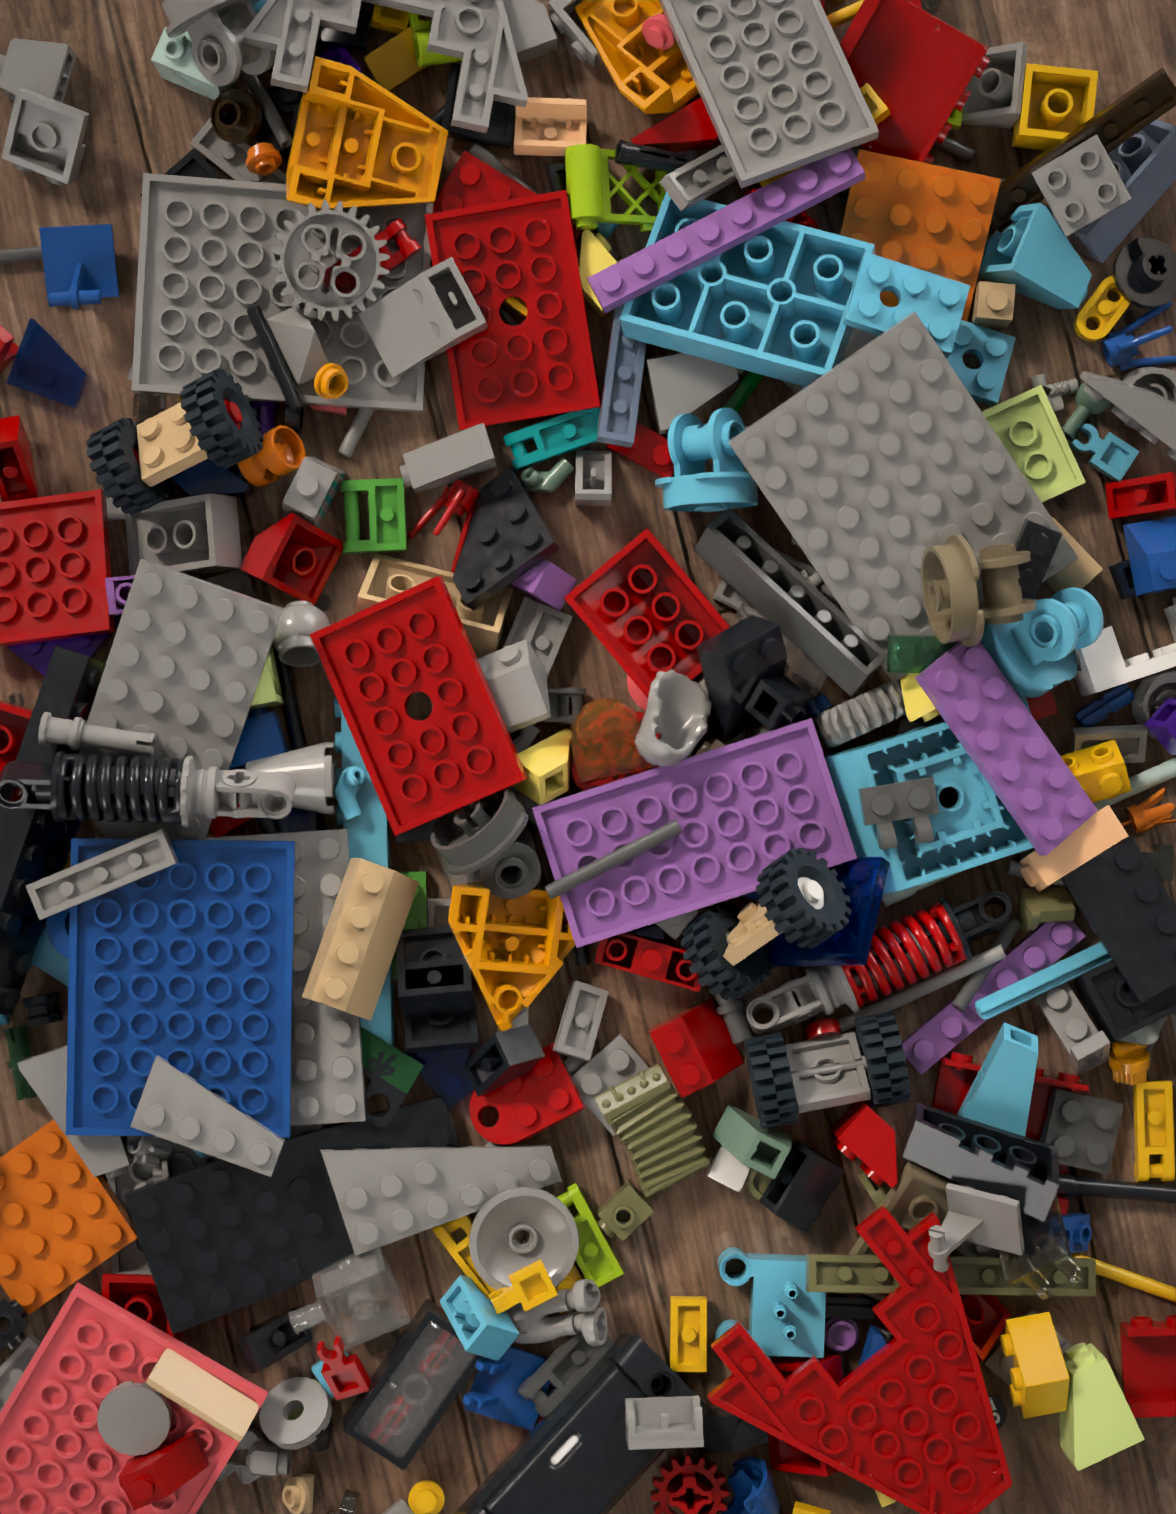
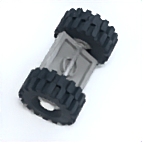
M889 1011L855 1018V1032L784 1045L781 1032L744 1039L749 1076L762 1129L798 1123V1112H808L870 1100L873 1108L909 1102L911 1098L909 1073L906 1066L905 1052L902 1047V1039L899 1035V1028L893 1012Z

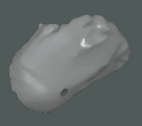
M673 669L667 672H657L654 681L651 683L647 709L634 741L639 755L643 756L648 763L659 765L661 768L681 763L690 755L699 740L707 732V718L710 716L712 703L708 699V692L703 690L700 684L691 681L685 675L677 674Z

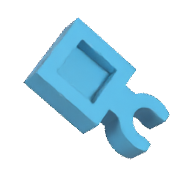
M1090 424L1082 425L1080 430L1088 435L1089 442L1088 444H1082L1074 439L1070 444L1071 448L1079 453L1089 452L1093 456L1087 463L1114 482L1121 481L1140 451L1111 432L1107 433L1104 439H1101L1094 426Z

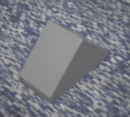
M576 450L575 506L611 507L612 451Z

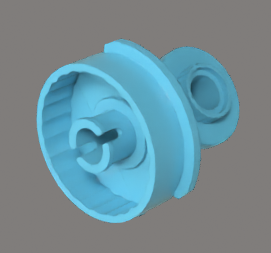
M732 408L717 409L712 413L707 424H702L699 418L691 413L677 415L672 420L668 431V450L674 464V477L655 480V487L663 488L664 510L675 512L725 511L728 508L740 509L758 505L757 483L749 472H744L743 463L728 443L729 440L745 430L744 423L735 410ZM713 459L714 472L705 473L704 466L706 461Z
M1076 587L1066 588L1054 594L1051 599L1036 600V609L1023 613L1024 619L1018 622L988 624V620L985 621L981 643L1016 693L1029 698L1040 697L1063 681H1069L1076 676L1077 657L1075 649H1082L1093 644L1100 637L1104 624L1103 613L1099 603L1089 592Z

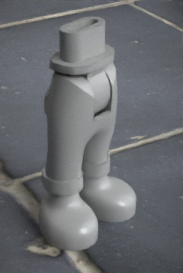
M591 1279L578 1280L572 1290L569 1288L560 1289L557 1291V1296L526 1312L521 1302L506 1310L519 1332L518 1337L513 1343H542L566 1335H578L582 1332L586 1342L595 1347L603 1345L607 1338L606 1311L604 1307H597L601 1295L599 1288ZM573 1308L577 1310V1312L568 1313L566 1315L553 1317L547 1316L548 1314L572 1311Z

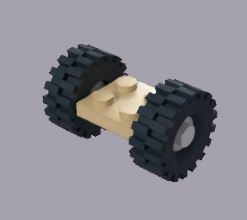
M793 848L765 867L762 873L758 875L757 881L760 884L756 886V892L761 894L762 897L758 900L757 904L750 902L740 911V907L735 904L730 907L728 902H722L720 905L716 903L689 922L682 932V935L685 937L681 940V947L687 949L683 953L684 960H690L692 965L689 967L692 975L694 973L699 975V984L702 987L706 984L710 986L709 992L714 996L720 992L721 999L727 1000L731 997L732 1000H736L770 977L772 974L770 970L774 967V962L769 958L773 956L772 948H767L766 944L782 932L786 933L785 939L790 943L796 940L799 947L804 948L808 945V948H813L843 929L849 922L847 917L851 915V909L846 905L851 902L849 895H844L843 890L846 889L843 881L838 882L836 876L839 875L834 868L829 870L826 867L828 862L823 857L819 860L816 859L815 852L810 850L806 853L805 848H798L796 850Z

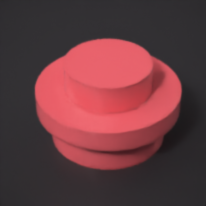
M665 14L651 16L643 23L642 33L648 44L652 47L667 50L675 43L676 39Z

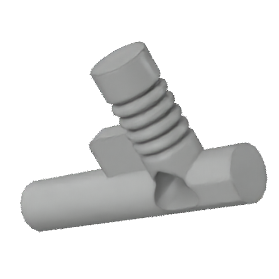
M1045 374L1031 377L1033 388L1042 385L1043 389L1049 391L1047 398L1054 412L1064 408L1062 395L1076 393L1079 390L1076 378L1065 380L1064 382L1061 381L1060 383L1057 382V384H1047Z

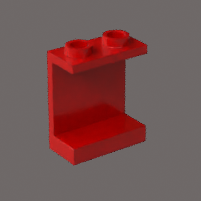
M1176 1315L1166 1316V1321H1153L1152 1317L1134 1316L1130 1318V1322H1120L1122 1392L1134 1418L1176 1416Z

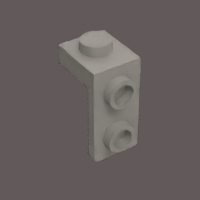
M550 0L548 2V9L553 29L559 35L566 34L572 42L570 45L572 51L581 62L587 60L592 67H595L599 64L598 50L569 17L575 11L574 7L583 0Z

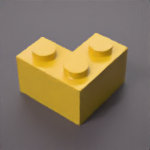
M1050 1312L1006 1320V1333L1001 1335L1000 1338L1005 1357L1011 1356L1014 1368H1010L1012 1384L1009 1385L1013 1406H1020L1023 1419L1066 1411L1070 1378Z

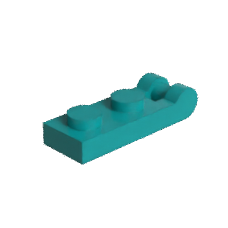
M593 408L568 412L505 435L503 437L507 448H511L514 456L512 460L514 470L521 471L543 461L596 443L600 409ZM534 439L537 450L527 453L524 442Z

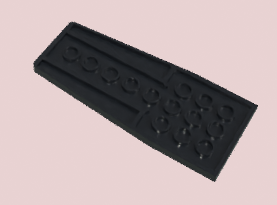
M432 1096L400 1105L389 1125L383 1128L376 1126L368 1120L342 1122L284 1138L285 1142L271 1177L217 1158L124 1193L128 1210L172 1333H178L279 1294L355 1257L320 1150H371L412 1147L459 1148L461 1146L445 1101L440 1096ZM389 1109L372 1113L371 1115L383 1117L388 1113Z

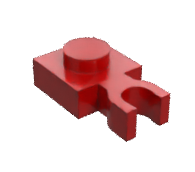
M341 1336L335 1337L333 1344L335 1350L327 1349L323 1341L318 1342L316 1352L321 1361L324 1362L321 1374L336 1401L370 1391L371 1379L357 1354L345 1355V1344Z

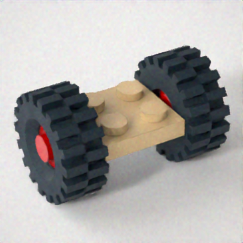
M215 369L184 385L180 393L183 400L175 406L140 424L137 422L133 423L130 418H121L89 436L90 439L87 440L86 445L90 449L86 451L87 457L92 459V462L89 463L91 471L96 472L98 477L95 479L98 485L102 484L105 489L103 493L107 498L111 497L113 499L112 504L116 508L121 507L122 512L125 514L130 513V516L136 515L169 497L170 492L168 489L171 488V482L167 480L168 478L208 458L211 461L215 459V464L219 467L229 468L259 453L263 449V444L261 443L264 441L263 435L259 432L262 430L261 423L256 420L257 412L255 408H251L249 404L251 400L248 395L242 393L241 385L238 382L234 383L232 375H226L225 370Z

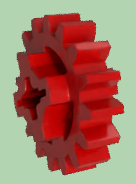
M685 1452L684 1461L680 1462L673 1455L671 1456V1467L660 1464L659 1471L662 1477L653 1476L652 1485L659 1488L650 1491L651 1500L659 1501L653 1506L655 1514H679L670 1506H677L684 1514H698L705 1504L710 1505L700 1514H718L717 1510L727 1511V1502L721 1498L729 1496L728 1487L720 1486L726 1481L725 1474L718 1473L715 1475L718 1468L717 1463L713 1461L705 1465L704 1454L700 1453L697 1460L694 1461L691 1460L690 1453ZM682 1472V1475L675 1483H669L674 1476ZM695 1472L703 1474L709 1481H701L695 1475ZM686 1488H693V1499H686Z

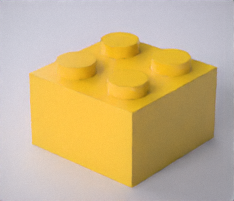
M1026 63L1021 112L1013 127L1011 147L1047 150L1094 117L1098 71Z

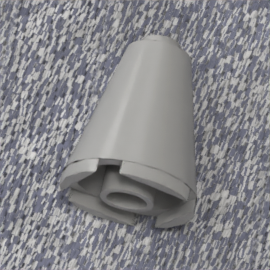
M324 742L246 762L245 770L262 772L281 771L289 774L296 784L292 803L293 808L323 814H336L337 808L330 806V800H337L334 795L337 760H332V755H329V751H336L334 742ZM272 793L273 796L283 797L278 793Z

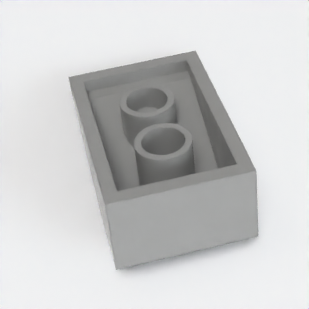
M208 493L163 501L136 515L130 516V513L125 514L130 576L136 574L141 559L186 575L239 569L242 563L237 497Z

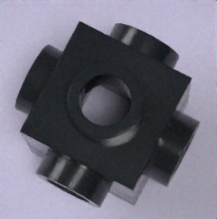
M6 1298L0 1300V1317H5L9 1321V1328L4 1332L0 1331V1351L4 1347L11 1351L26 1337L22 1331L29 1326L24 1320L28 1314L15 1299L10 1303Z

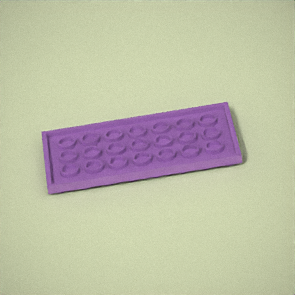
M812 718L686 758L675 766L654 768L532 808L555 881L675 819L682 830V833L560 895L576 948L756 891V886L760 884L757 878L762 873V870L793 848L795 850L805 848L806 853L810 850L815 852L816 859L819 860L823 857L828 862L827 868L857 859Z

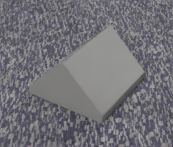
M1023 41L989 48L985 56L991 60L980 79L973 76L966 88L972 93L963 107L961 124L1012 129L1021 112L1028 43Z

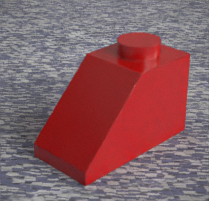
M20 415L0 418V496L2 502L37 498L39 496L30 443Z
M193 1431L165 1443L145 1455H137L128 1459L118 1479L135 1511L168 1497L209 1466V1462Z

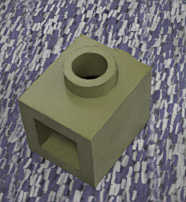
M628 1180L597 1209V1214L601 1218L597 1223L610 1238L617 1235L624 1241L654 1212V1207Z

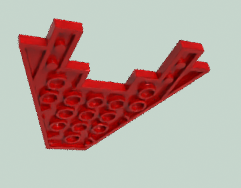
M882 1205L858 1224L855 1229L900 1284L898 1288L872 1308L894 1338L837 1384L815 1355L785 1378L739 1321L711 1344L712 1349L732 1372V1375L707 1394V1397L712 1404L920 1514H978L1013 1484L950 1257L948 1256L950 1265L948 1270L938 1272L934 1269L933 1258L928 1253L930 1228L935 1225L941 1226L939 1218L932 1212L906 1233L886 1207Z

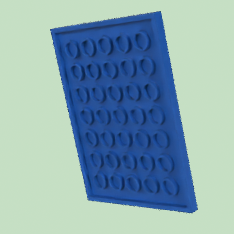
M71 838V867L136 839ZM170 839L179 861L178 864L70 908L66 1135L155 1136L130 1126L154 1060L159 1055L182 1073L185 1072L197 1080V1083L212 1093L218 1094L227 1100L230 1105L242 1113H246L280 1137L289 1138L291 1136L296 841Z

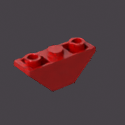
M626 932L600 940L594 963L697 992L700 991L701 987L698 982L699 975L697 973L692 975L689 967L692 965L690 960H684L683 953L687 951L686 949Z

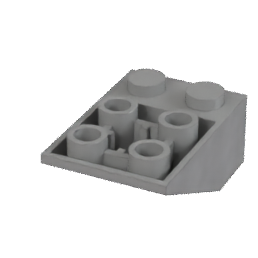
M452 257L420 273L366 308L364 312L359 313L392 378L405 373L488 328L484 316Z

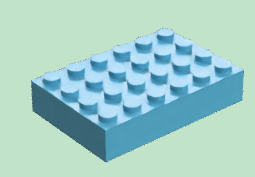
M666 192L646 247L727 205L703 199L689 208L680 211ZM783 221L625 303L619 319L624 337L806 387L842 362L853 327L844 325L843 320L861 258L864 252L875 255V244Z

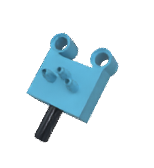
M731 1247L722 1251L717 1263L720 1276L728 1285L741 1286L751 1277L749 1330L747 1331L767 1356L813 1357L815 1355L816 1358H824L825 1318L873 1320L876 1317L872 1310L877 1305L874 1298L826 1296V1292L806 1291V1255L746 1253L740 1248ZM734 1258L741 1259L745 1265L739 1274L732 1275L725 1271V1265L729 1260ZM730 1319L721 1322L716 1328L715 1340L739 1321Z

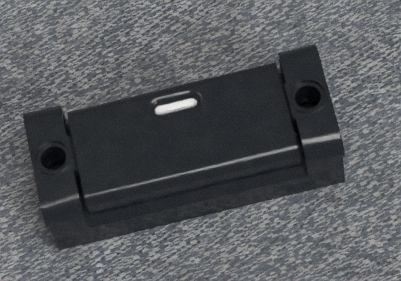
M623 1332L617 1338L613 1347L548 1416L543 1417L454 1514H607L667 1449L628 1450L626 1442L625 1398L697 1395L636 1334L632 1335ZM657 1378L659 1382L658 1386L656 1388H651V1383L653 1379ZM700 1399V1407H702V1414L704 1416L709 1408Z

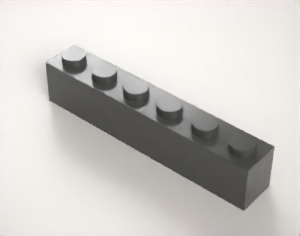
M730 508L706 527L694 551L769 621L780 624L781 632L852 697L875 675L889 655L858 626L853 624L845 614Z

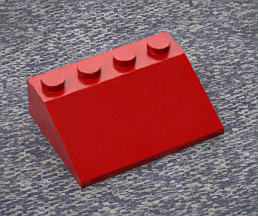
M648 528L564 597L647 698L651 683L659 671L667 672L673 669L677 674L685 675L690 680H693L702 673L696 646L730 627Z

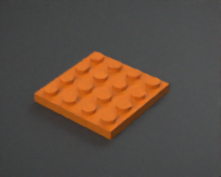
M858 149L857 160L865 171V179L854 184L849 189L839 235L875 244V255L970 285L961 320L967 321L1001 179ZM890 291L880 293V300L885 306L895 307L898 305V299L894 293Z
M54 1119L0 1157V1284L11 1301L15 1299L27 1312V1316H29L138 1238L132 1219L102 1175L93 1176Z

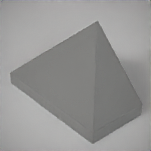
M299 304L266 319L298 386L315 379L319 369L328 364L315 329L308 318L303 315L304 312Z

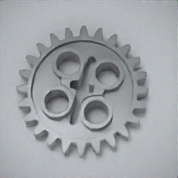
M323 200L321 211H317L313 204L309 203V215L304 216L299 210H295L294 214L298 222L293 224L288 220H284L283 224L289 232L287 235L283 233L275 234V237L283 244L282 247L271 248V252L280 255V260L271 263L270 267L281 269L282 274L273 280L274 282L285 281L287 286L280 293L281 296L292 293L295 297L292 300L291 307H295L301 302L304 303L303 315L305 316L314 308L317 309V317L321 321L326 311H330L333 321L338 320L340 310H343L348 318H352V306L355 305L360 311L364 312L366 309L362 300L367 298L375 302L377 299L371 290L373 287L378 289H384L385 287L377 278L378 275L389 274L387 269L380 267V262L389 259L390 255L379 253L378 248L384 246L387 242L386 240L375 241L373 236L379 231L380 227L375 226L368 229L365 226L370 217L368 214L359 220L355 218L356 206H353L348 213L343 212L342 201H338L335 210H330L327 200ZM333 228L338 229V238L334 258L340 260V265L332 268L329 291L327 294H323L322 284L326 265L320 262V257L328 254L331 231ZM310 229H319L325 236V244L319 250H313L305 243V234ZM346 236H354L361 243V251L356 257L345 255L341 249L342 240ZM305 265L315 267L319 273L318 282L312 287L303 285L298 278L299 270ZM341 272L351 274L355 280L354 289L348 294L339 292L335 286L336 276Z

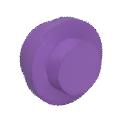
M829 1318L825 1322L824 1341L830 1349L837 1352H845L856 1345L859 1338V1330L853 1319Z

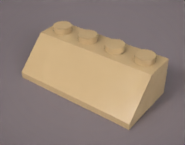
M375 553L358 594L355 613L436 576H442L477 658H480L498 649L513 588L505 587L472 611L465 604L452 580L454 573Z
M350 858L302 998L371 1021L419 882L395 870L365 859Z

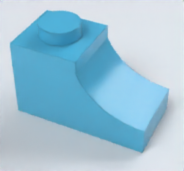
M459 1275L439 1301L466 1352L499 1361L519 1335L507 1311L497 1314L492 1302L477 1288L469 1277Z

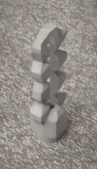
M248 1428L243 1439L236 1447V1450H248L246 1462L235 1463L228 1461L217 1481H222L234 1471H236L243 1484H250L261 1476L278 1477L279 1474L288 1475L292 1461V1449H282L270 1440H265L255 1429Z

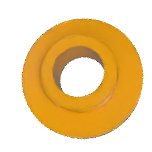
M328 363L322 366L314 379L315 392L324 399L340 398L344 395L349 385V379L344 369L335 363Z

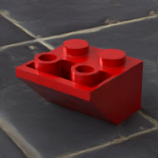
M864 1101L855 1102L830 1129L836 1136L833 1143L852 1162L857 1157L860 1158L863 1163L859 1167L878 1186H881L885 1181L893 1189L897 1184L895 1130Z

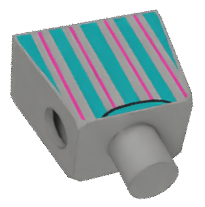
M304 457L283 499L284 517L292 513L319 528L346 472L316 457Z

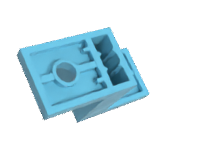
M864 252L843 324L879 336L912 312H916L973 400L992 407L998 403L1016 337L961 320L970 285ZM884 291L894 293L898 299V305L895 307L885 306L880 300V293ZM971 353L977 356L980 361V367L978 369L966 367L963 363V355Z

